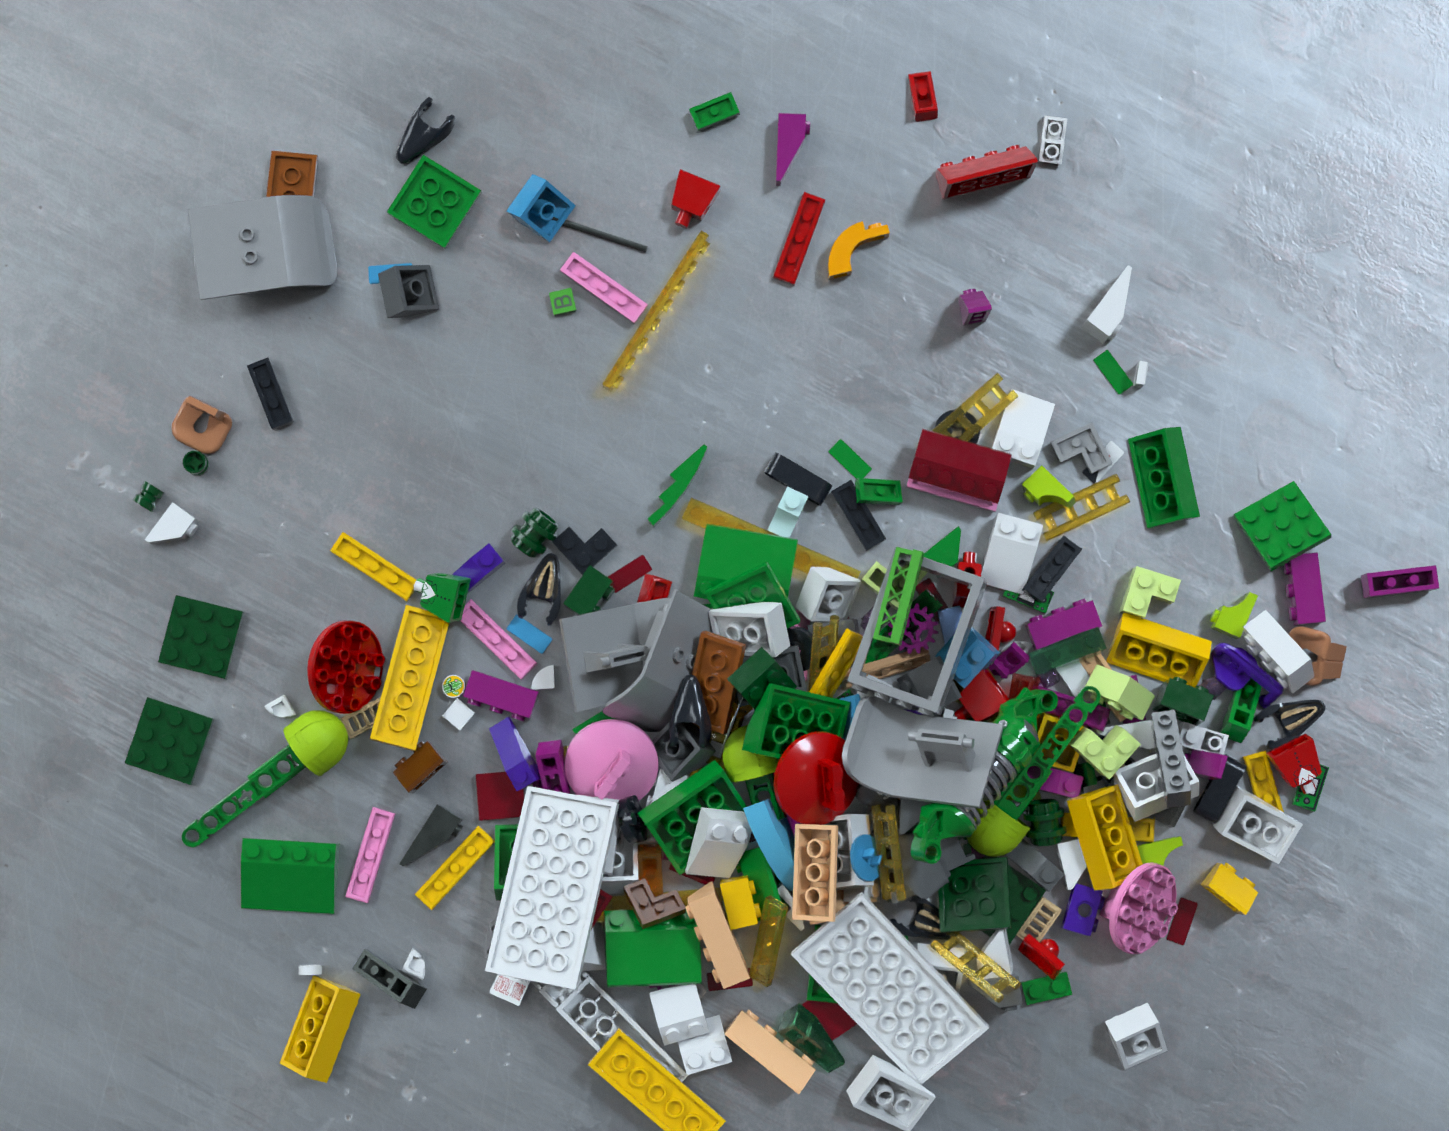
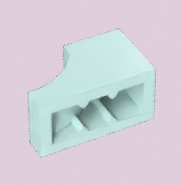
M787 487L767 531L776 536L790 538L808 500V496Z

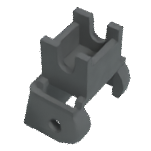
M913 831L897 834L894 840L893 849L899 871L913 893L923 899L929 898L941 887L949 883L950 870L975 859V855L972 853L964 854L957 837H949L940 841L941 858L934 864L919 862L912 858L910 851L915 836Z

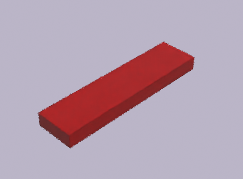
M804 192L776 267L774 279L795 286L826 199Z

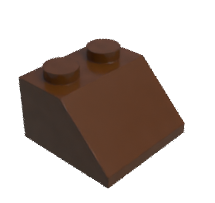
M421 741L408 759L403 757L394 765L397 769L393 773L408 793H415L448 763L430 741L426 743Z

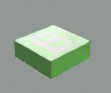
M571 288L549 293L554 316L576 311Z

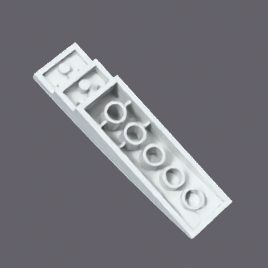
M582 971L578 991L531 981L555 1009L597 1051L620 1028L681 1082L688 1076L673 1058L587 971Z

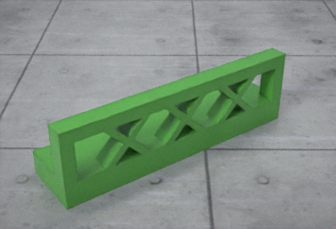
M896 547L873 639L901 646L925 555L923 551L915 549L912 551ZM900 553L911 556L909 567L904 570L898 564ZM898 567L900 572L895 575L896 569ZM902 575L905 579L904 588L896 593L892 586L893 580ZM891 590H892V592L894 593V595L889 598L890 592H891ZM896 598L899 602L898 611L890 616L886 609L887 603ZM885 613H886V615L888 616V618L883 621L884 615H885ZM891 621L893 625L891 638L879 635L882 625Z

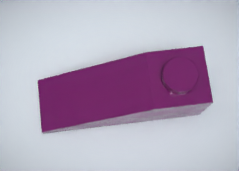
M778 114L776 186H781L805 142V135H810V121H806V114Z
M968 289L963 291V294L958 298L963 326L986 322L992 307L983 291L977 292L976 289Z
M562 740L539 742L535 756L543 789L570 794V787L565 774V753Z
M1194 749L1184 753L1197 777L1206 780L1222 778L1228 756Z
M1030 766L1027 770V775L1032 779L1038 778L1041 774L1038 766ZM1050 768L1053 772L1040 788L1041 791L1071 799L1079 796L1083 776Z

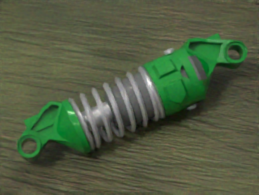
M1023 688L1016 698L1000 705L999 714L993 723L1003 724L1004 728L980 806L983 809V813L979 814L976 808L932 802L922 806L919 824L913 831L915 836L910 851L914 860L929 864L937 863L942 854L940 848V841L942 839L972 836L977 826L981 823L980 818L987 816V809L993 808L994 800H999L1001 797L1000 792L1006 791L1008 788L1007 783L1013 782L1020 771L1030 765L1033 754L1040 746L1036 716L1040 713L1053 711L1056 708L1058 698L1055 692L1040 689L1030 691L1028 688ZM990 800V804L988 806H986L983 802Z

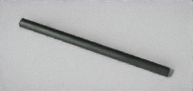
M553 217L551 220L558 221V218ZM565 220L562 225L646 253L648 246L569 220Z

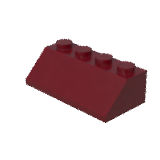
M922 428L908 478L998 504L1012 454Z

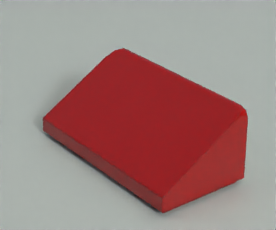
M645 574L637 603L668 598L672 581Z

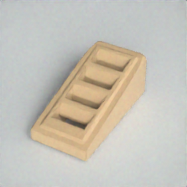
M380 698L364 705L360 710L340 718L350 739L373 728L374 722L370 723L365 712L369 710L375 721L376 713L373 708L379 706ZM361 714L366 724L364 727L361 726L357 715ZM353 718L358 728V730H356L355 732L353 731L351 724L349 722V719Z
M1042 896L1016 936L1023 940L1027 936L1024 933L1027 928L1037 935L1035 939L1040 942L1062 909ZM1042 906L1052 911V915L1050 916L1042 911ZM1037 913L1048 920L1046 924L1035 917ZM1031 921L1042 927L1040 932L1029 925Z

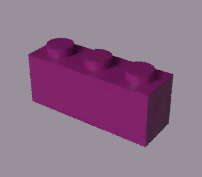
M1318 552L1302 554L1283 565L1284 574L1288 575L1289 584H1286V594L1288 598H1291L1292 606L1289 607L1290 621H1293L1294 626L1326 622Z
M1436 565L1361 575L1364 599L1439 589Z
M1084 598L1072 603L1073 608L1065 610L1064 606L1052 610L1051 616L1043 618L1041 614L1030 618V623L1025 625L1033 644L1034 651L1102 627L1093 600L1087 602Z
M472 670L463 697L468 698L467 703L480 707L481 703L490 705V711L503 714L505 710L512 713L511 718L525 721V718H532L540 693Z

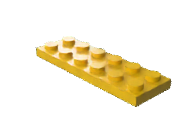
M409 605L405 606L369 740L411 751L416 750L449 626L448 622L428 610Z
M620 1028L614 1032L588 1063V1066L664 1131H718L726 1122L720 1114Z

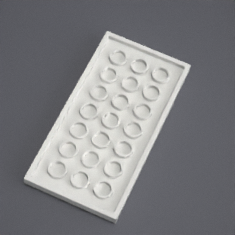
M527 786L485 968L486 972L578 991L618 812V803Z
M862 892L835 914V922L827 921L791 952V955L899 1068L920 1085L989 1029V1025Z

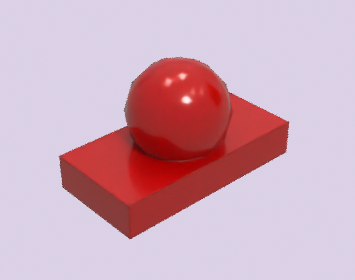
M995 606L991 607L989 611L985 639L999 651L1000 642L1009 643L1015 638L1016 628L1011 622L1003 621L1005 607Z
M1028 934L1018 948V951L1053 980L1059 975L1065 963L1057 958L1059 955V945L1052 939H1043L1039 942L1031 934Z

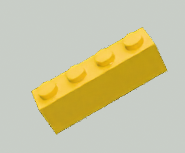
M1123 612L1106 662L1163 682L1169 678L1179 677L1186 680L1187 685L1195 688L1208 663L1212 641Z
M1115 784L1067 800L1094 891L1120 886L1133 870L1143 865L1119 786Z
M313 975L280 1064L305 1078L327 1083L361 994L346 986Z

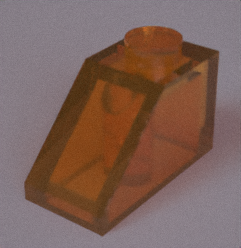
M639 844L637 855L639 880L645 878L654 897L664 894L662 849L658 844Z

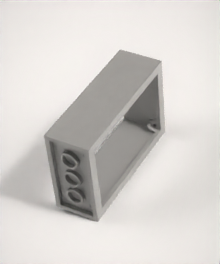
M895 547L847 681L852 684L851 688L867 694L868 690L874 692L873 696L887 702L890 701V698L895 699L898 706L909 710L912 709V706L919 708L918 712L933 718L934 714L941 715L985 592L987 581L983 577L924 557L921 566L922 571L968 586L967 589H970L933 696H928V699L871 680L866 678L867 673L862 672L873 641L896 550ZM900 553L898 564L904 567L905 565L909 566L911 556Z

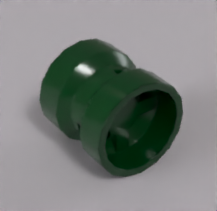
M190 451L185 454L183 466L192 475H204L209 469V460L201 452Z
M144 481L141 486V493L136 494L133 501L153 512L156 507L155 502L162 498L164 492Z

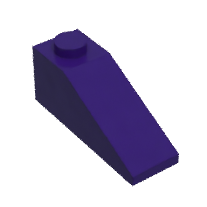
M488 543L452 575L471 578L468 589L469 593L506 563Z
M510 716L490 727L489 730L504 769L516 791L525 789L527 786L540 780L538 766Z

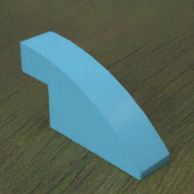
M770 799L743 808L754 837L770 867L781 883L789 891H792L795 838L787 817L780 820L777 819Z

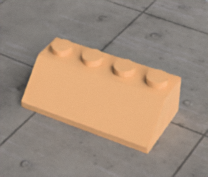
M795 824L793 920L835 922L838 825Z
M709 882L687 897L689 905L685 906L690 920L694 918L697 927L694 930L698 940H704L706 948L703 949L707 962H713L715 967L712 970L716 983L721 982L723 989L750 979L733 930H730L728 918L713 882Z
M748 1009L747 1012L741 1010L724 1031V1035L796 1093L800 1094L816 1071L812 1066L815 1062L805 1054L799 1056L794 1052L796 1047L787 1039L783 1042L776 1037L778 1032L771 1026L766 1024L763 1027L758 1023L759 1017Z

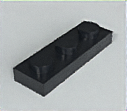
M267 357L247 365L271 429L275 430L293 423V417L270 359Z
M852 480L831 491L865 551L886 540L865 503H857L856 487Z
M1063 536L1022 591L1041 604L1079 555L1082 548L1066 536Z

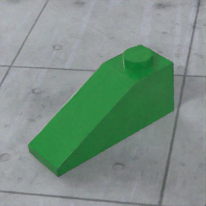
M1252 678L1249 679L1241 690L1233 692L1220 733L1229 735L1228 739L1240 744L1251 729L1262 688Z

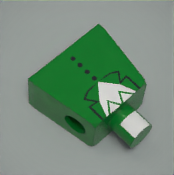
M444 573L428 574L426 580L421 578L416 580L414 591L422 594L421 607L448 623L456 622L462 619L471 578Z

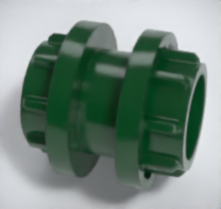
M533 508L531 512L525 511L522 515V518L526 521L522 527L515 524L511 529L513 532L511 536L512 544L531 558L536 557L538 553L542 555L545 553L547 548L543 543L547 539L554 541L557 537L555 532L558 529V524L552 517L539 508Z
M1055 799L1034 800L1028 804L1027 810L1023 812L1024 820L1031 821V827H1029L1030 830L1026 833V837L1031 839L1033 845L1050 846L1060 843L1063 839L1062 835L1067 831L1066 826L1059 824L1058 818L1065 815L1064 808L1059 807V801Z

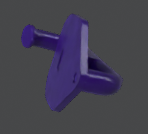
M1219 643L1211 651L1215 677L1229 690H1241L1249 679L1252 678L1269 692L1267 695H1261L1259 698V704L1263 708L1270 706L1283 693L1282 685L1261 669L1256 659L1243 648L1233 647L1227 643Z

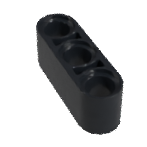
M776 452L764 470V473L770 478L807 495L809 501L819 506L822 505L832 488L829 482Z
M1225 754L1228 757L1222 778L1209 780L1193 810L1194 813L1213 824L1221 815L1247 765L1228 754Z

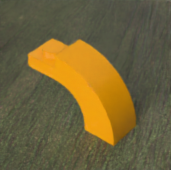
M863 221L844 230L836 239L830 251L828 260L829 280L851 275L850 258L852 253L865 243L888 238L890 234L888 225L875 223L869 225L868 229L865 230Z

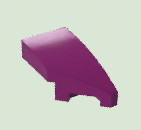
M1013 642L986 669L992 675H999L1001 678L1007 679L1009 674L1013 675L1024 666L1030 657Z

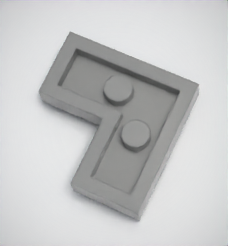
M1092 422L1050 442L1059 463L1081 454L1090 474L1112 465V461Z

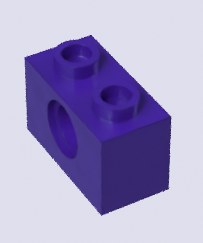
M1076 883L1074 888L1071 889L1061 928L1091 936V932L1095 933L1099 919H1096V914L1098 910H1102L1105 897L1102 896L1103 891H1094V888ZM1086 903L1090 908V912L1087 916L1082 917L1078 913V908L1081 904Z

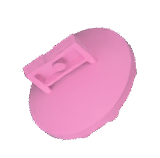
M601 720L584 727L570 742L565 756V774L576 795L598 797L601 800L603 798L621 800L636 795L638 800H641L653 787L658 773V756L652 740L638 726L623 720Z
M1153 862L1145 863L1133 870L1120 886L1111 889L1099 915L1109 919L1110 935L1118 949L1129 954H1142L1155 945L1160 938H1164L1167 935L1168 925L1178 909L1176 904L1175 877L1163 865Z

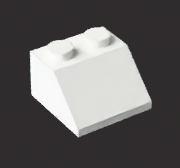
M810 567L795 607L810 621L832 622L846 620L861 581L829 567Z
M918 943L917 950L959 993L964 972V948Z
M696 984L675 985L649 993L664 1046L709 1033Z
M1148 1003L1105 1021L1109 1036L1125 1070L1168 1051L1159 1022Z
M720 1014L706 1018L709 1033L678 1042L687 1075L732 1062Z

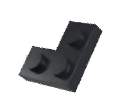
M570 527L552 541L582 575L589 565L595 567L618 546L602 528L585 543Z

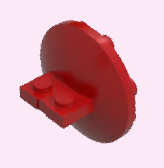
M351 620L335 622L320 633L312 646L307 667L308 682L316 701L328 711L339 714L356 712L368 704L376 691L381 687L385 657L378 638L368 626ZM376 667H380L379 677L374 676Z
M811 732L796 739L782 754L774 772V791L780 808L794 821L801 824L824 825L833 821L836 816L842 815L852 803L859 783L846 773L843 766L842 752L845 744L844 739L828 732Z

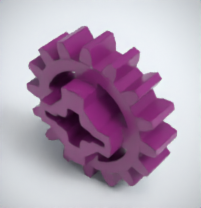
M915 604L914 609H910L904 635L911 638L912 644L902 640V644L899 646L900 651L907 647L908 654H911L913 649H916L918 654L921 653V647H924L926 650L930 649L927 643H935L936 640L932 636L933 634H939V631L934 630V626H937L939 623L932 622L935 614L931 613L928 615V607L919 610V604ZM915 613L922 615L927 621L920 622L916 619ZM912 622H914V625H919V630H916L915 636L912 632H908ZM888 623V626L893 628L892 623ZM925 630H929L926 639L921 642V635Z

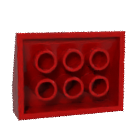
M1014 145L1006 148L1005 152L990 151L981 158L976 159L975 156H970L962 159L961 163H943L936 171L942 199L1031 178L1038 160L1026 146L1020 148L1019 145Z

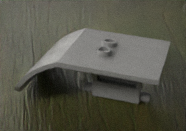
M282 195L188 209L200 300L286 287L332 285L336 281L337 264L330 218L325 205L319 198L305 195Z
M673 590L669 603H665L663 610L657 612L645 646L652 647L647 659L642 661L644 667L640 676L624 692L608 701L604 705L603 713L613 719L630 722L643 731L660 732L671 719L676 697L683 679L693 673L701 632L708 631L713 633L708 613L712 609L677 590Z
M671 597L559 619L575 712L604 706L636 681L644 667L642 661L647 659L652 647L645 646L657 612L663 610L665 603L668 604Z
M864 697L856 707L843 747V766L846 773L857 783L893 798L980 809L1004 725L935 716L932 718L906 711L878 697Z

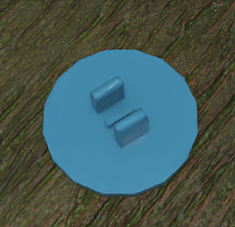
M863 834L856 837L850 850L853 871L863 881H874L879 877L883 866V854L880 845L871 835Z

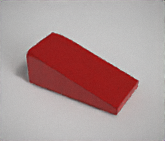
M931 71L908 74L915 121L937 119L938 107Z

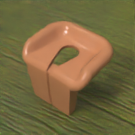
M189 396L184 399L173 420L172 434L177 441L201 453L212 454L222 447L232 427V419L227 413L193 396ZM203 413L210 415L207 429L203 433H197L194 430V423Z
M1303 626L1295 627L1289 632L1288 635L1302 650L1308 649L1318 655L1317 662H1312L1315 677L1305 685L1315 686L1320 684L1323 679L1340 678L1347 646L1331 642L1330 636L1325 632Z

